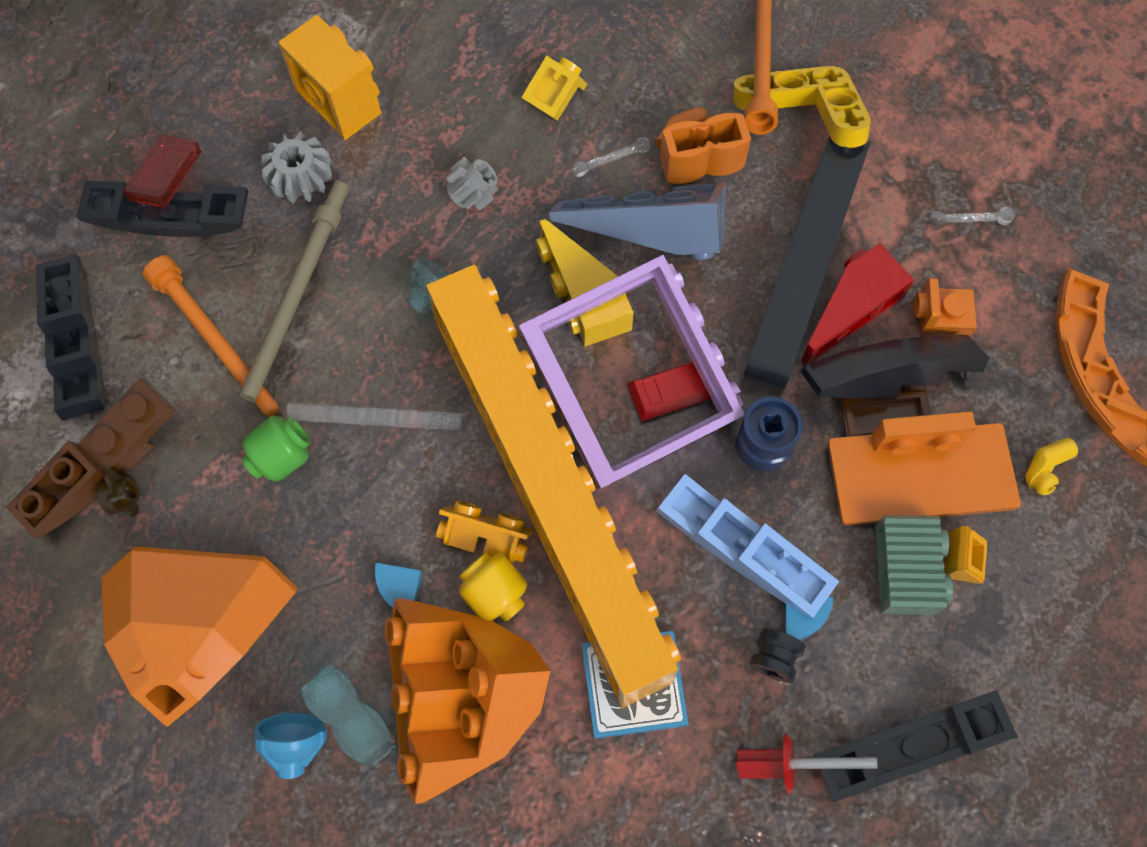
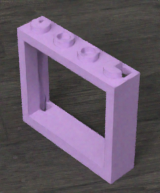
M664 255L561 304L518 327L517 333L530 355L596 489H601L745 415L741 407L744 404L738 394L741 392L739 387L733 381L728 382L721 368L725 365L718 346L714 342L708 343L701 329L704 326V320L700 310L695 303L688 304L681 290L684 287L681 273L677 274L673 264H668ZM652 281L718 413L611 467L544 333Z

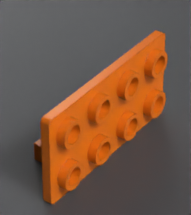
M973 411L882 419L872 435L832 438L827 444L840 521L844 526L877 523L883 515L946 517L1011 511L1021 506L1004 426L1000 423L975 425Z

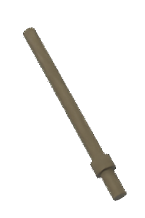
M342 181L334 182L325 204L320 205L312 220L314 224L313 231L239 393V396L247 401L256 402L329 234L336 231L342 218L340 209L349 191V186Z

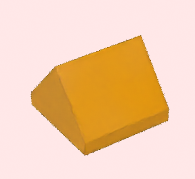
M960 526L948 532L949 551L948 555L943 557L945 574H949L953 580L983 584L986 569V539L968 526Z

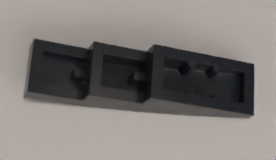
M76 254L36 265L37 324L45 335L46 368L53 377L54 411L63 421L105 409L98 342L81 259Z
M927 335L889 340L846 350L803 365L801 374L818 397L897 399L902 385L940 386L946 371L984 372L990 357L968 335Z

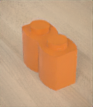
M722 113L712 116L704 122L682 121L665 128L662 132L660 161L666 182L685 184L696 181L705 174L724 176L741 170L745 166L751 142L744 115L739 113Z

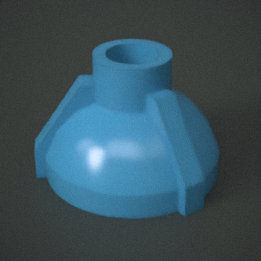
M279 712L277 715L261 720L254 728L256 751L275 770L276 776L283 779H292L303 775L305 767L309 765L327 740V728H324L323 721L319 717L307 713Z

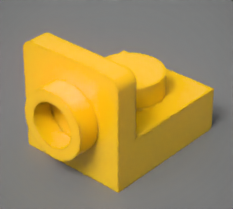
M546 55L521 98L558 121L577 88L584 91L588 84L579 76L582 69L564 57H561L560 61L556 62Z

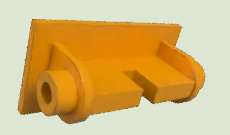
M456 501L454 506L448 505L440 509V515L449 517L448 522L440 521L436 533L437 538L443 539V544L474 553L479 537L487 539L483 554L485 552L490 556L503 554L512 564L515 561L524 562L528 545L522 544L521 540H527L534 534L535 530L525 527L524 519L505 513H499L498 518L480 514L482 507L464 501Z

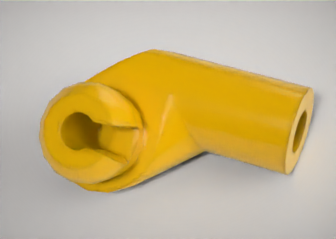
M1066 437L1043 446L1036 451L1025 474L1029 489H1035L1038 494L1043 496L1051 494L1056 489L1055 485L1059 484V480L1051 472L1056 465L1077 456L1078 447L1074 440Z

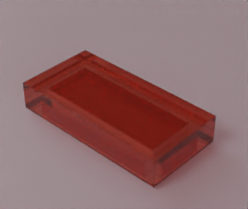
M161 134L123 191L127 200L165 208L201 154L198 141Z

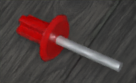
M786 732L783 738V749L737 750L738 760L736 761L737 771H739V779L784 778L788 795H790L795 787L796 769H878L877 757L795 758L793 741Z

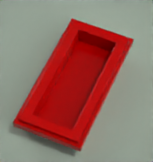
M693 362L627 382V387L641 422L711 400Z

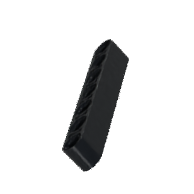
M829 135L743 377L785 390L870 146L869 142L859 147L847 148L835 144Z

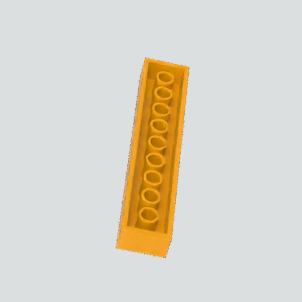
M474 264L427 284L426 288L436 325L621 708L673 684L678 672L677 662L681 661L677 646L669 633L661 635L654 619L659 616V613L647 590L639 592L633 575L637 574L634 561L625 547L618 550L612 533L616 532L614 522L605 506L597 508L591 493L595 491L592 478L584 465L577 468L572 452L575 451L573 441L565 426L557 428L552 415L555 412L552 399L545 387L538 390L533 377L536 374L532 359L526 349L519 352L514 338L518 337L515 326L508 313L501 315L496 304L499 301V297L490 277L482 279Z

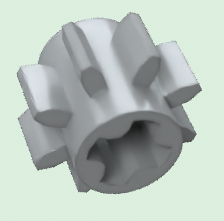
M463 157L450 168L452 172L446 176V180L449 182L447 184V192L456 205L467 209L475 205L480 211L494 200L492 195L498 191V188L495 187L497 176L487 162L475 159L472 163H469Z

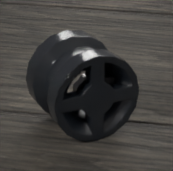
M763 628L758 638L761 644L758 653L752 655L749 666L772 679L793 683L797 674L794 668L796 659L803 656L806 645L799 639L786 633Z

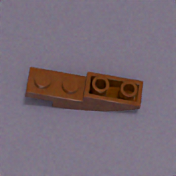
M139 378L79 443L68 440L6 508L33 538H41L97 499V485L104 480V473L107 470L114 469L121 476L129 472L154 447L149 439L172 416L176 409L148 381Z

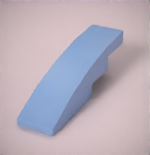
M686 474L683 475L656 510L659 515L725 564L810 619L816 615L839 583L836 578L766 523L759 526L724 498L720 502Z

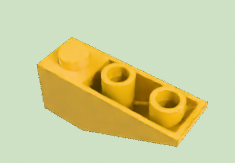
M546 219L539 221L540 238L535 239L536 248L542 263L549 262L554 273L550 274V281L558 299L564 297L565 301L568 302L618 277ZM623 294L567 322L573 335L579 333L584 347L632 331L634 312L626 294Z

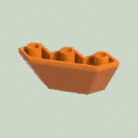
M135 546L101 577L104 646L130 695L168 727L200 701L246 654L293 597L298 588L265 556Z
M395 599L392 617H388L385 622V640L389 646L392 678L391 706L395 713L399 754L397 774L400 783L406 784L414 804H419L434 798L508 754L541 713L551 671L533 644L492 620L487 621L479 616L409 599Z

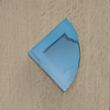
M376 563V584L381 596L390 607H394L395 599L404 598L417 601L423 575L421 570Z
M833 597L826 599L812 619L784 603V633L800 641L813 635L827 620L832 609Z

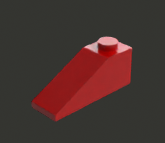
M881 243L868 252L864 249L857 251L845 262L844 267L846 269L801 359L804 365L814 362L904 299L914 279Z

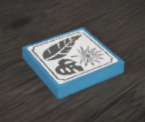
M674 631L660 632L662 636L669 633L675 642ZM590 642L582 643L594 739L688 727L689 723L679 662H677L678 672L673 684L621 708Z

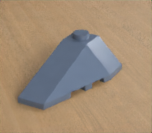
M726 182L672 186V192L661 196L649 193L648 189L634 191L633 194L624 196L622 201L615 202L612 195L558 201L550 210L549 216L550 220L676 255H689V258L694 260L709 259L714 256V253H720L725 239Z

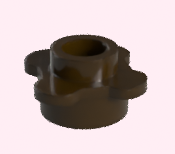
M114 469L107 470L104 473V480L99 482L96 489L97 499L101 508L110 515L125 512L129 517L136 516L139 512L136 502L140 497L136 482L128 474L121 476Z

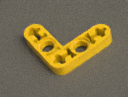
M823 66L770 72V98L776 103L778 109L816 105L826 129L835 144L842 147L855 148L864 145L868 141L871 119L846 70L835 66ZM754 74L741 76L734 82L733 104L737 108L745 110L746 105L754 98Z

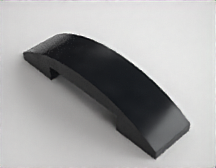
M85 180L76 217L80 221L137 234L168 237L217 235L242 228L249 191L246 187L207 185L204 194L131 191L126 182Z
M995 690L932 714L825 750L813 756L814 758L877 757L878 769H819L831 803L1009 741L1018 736L999 693Z

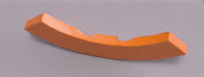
M1068 268L1062 278L1056 308L1057 338L1066 373L1078 398L1102 431L1123 451L1147 467V411L1143 410L1128 393L1130 388L1121 376L1113 357L1108 356L1103 335L1106 333L1104 311L1109 283Z

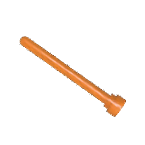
M756 0L754 98L745 107V121L748 131L758 135L768 134L778 125V107L770 98L772 0Z
M162 255L150 261L142 273L145 280L153 290L160 291L162 294H168L217 357L241 387H243L250 371L249 367L182 285V271L168 255ZM262 386L254 403L265 416H275L279 411V406L265 387Z

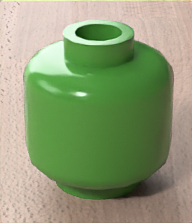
M270 416L244 437L242 445L246 455L242 457V462L250 474L257 479L264 476L271 481H282L306 463L309 456L307 447L311 445V441L302 426L292 417L284 419L280 416Z

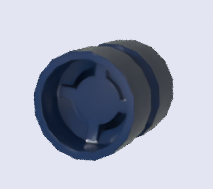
M769 396L758 399L749 406L736 439L738 454L747 466L757 471L769 472L779 469L789 460L803 430V420L798 409L785 399Z

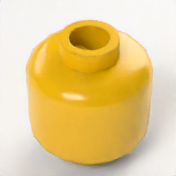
M485 552L459 575V578L463 581L459 587L460 597L477 616L484 620L491 621L500 616L506 622L526 604L520 597L526 591L527 581L503 554L490 556Z

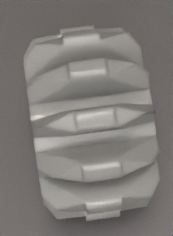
M300 131L294 139H290L283 133L280 144L269 142L268 149L270 153L261 155L262 177L265 184L269 185L273 194L278 199L286 196L288 201L294 205L299 196H303L307 201L311 202L312 192L316 191L324 194V182L332 180L330 168L332 161L328 151L322 148L321 142L316 137L307 140L306 136Z

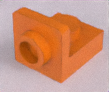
M928 278L922 290L916 292L913 302V313L915 318H920L921 334L972 335L977 328L974 289L939 288L938 278Z

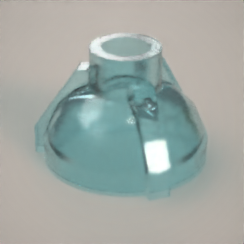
M417 256L411 267L410 296L406 300L407 303L419 313L428 315L432 307L426 285L450 274L437 263L423 256Z

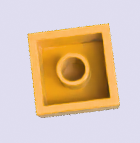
M316 14L278 42L295 91L344 140H347L381 114L377 97L380 95V91L372 78L371 72L374 68L371 61L363 51L358 49L355 52L348 45L344 34L336 25L332 24L329 26Z

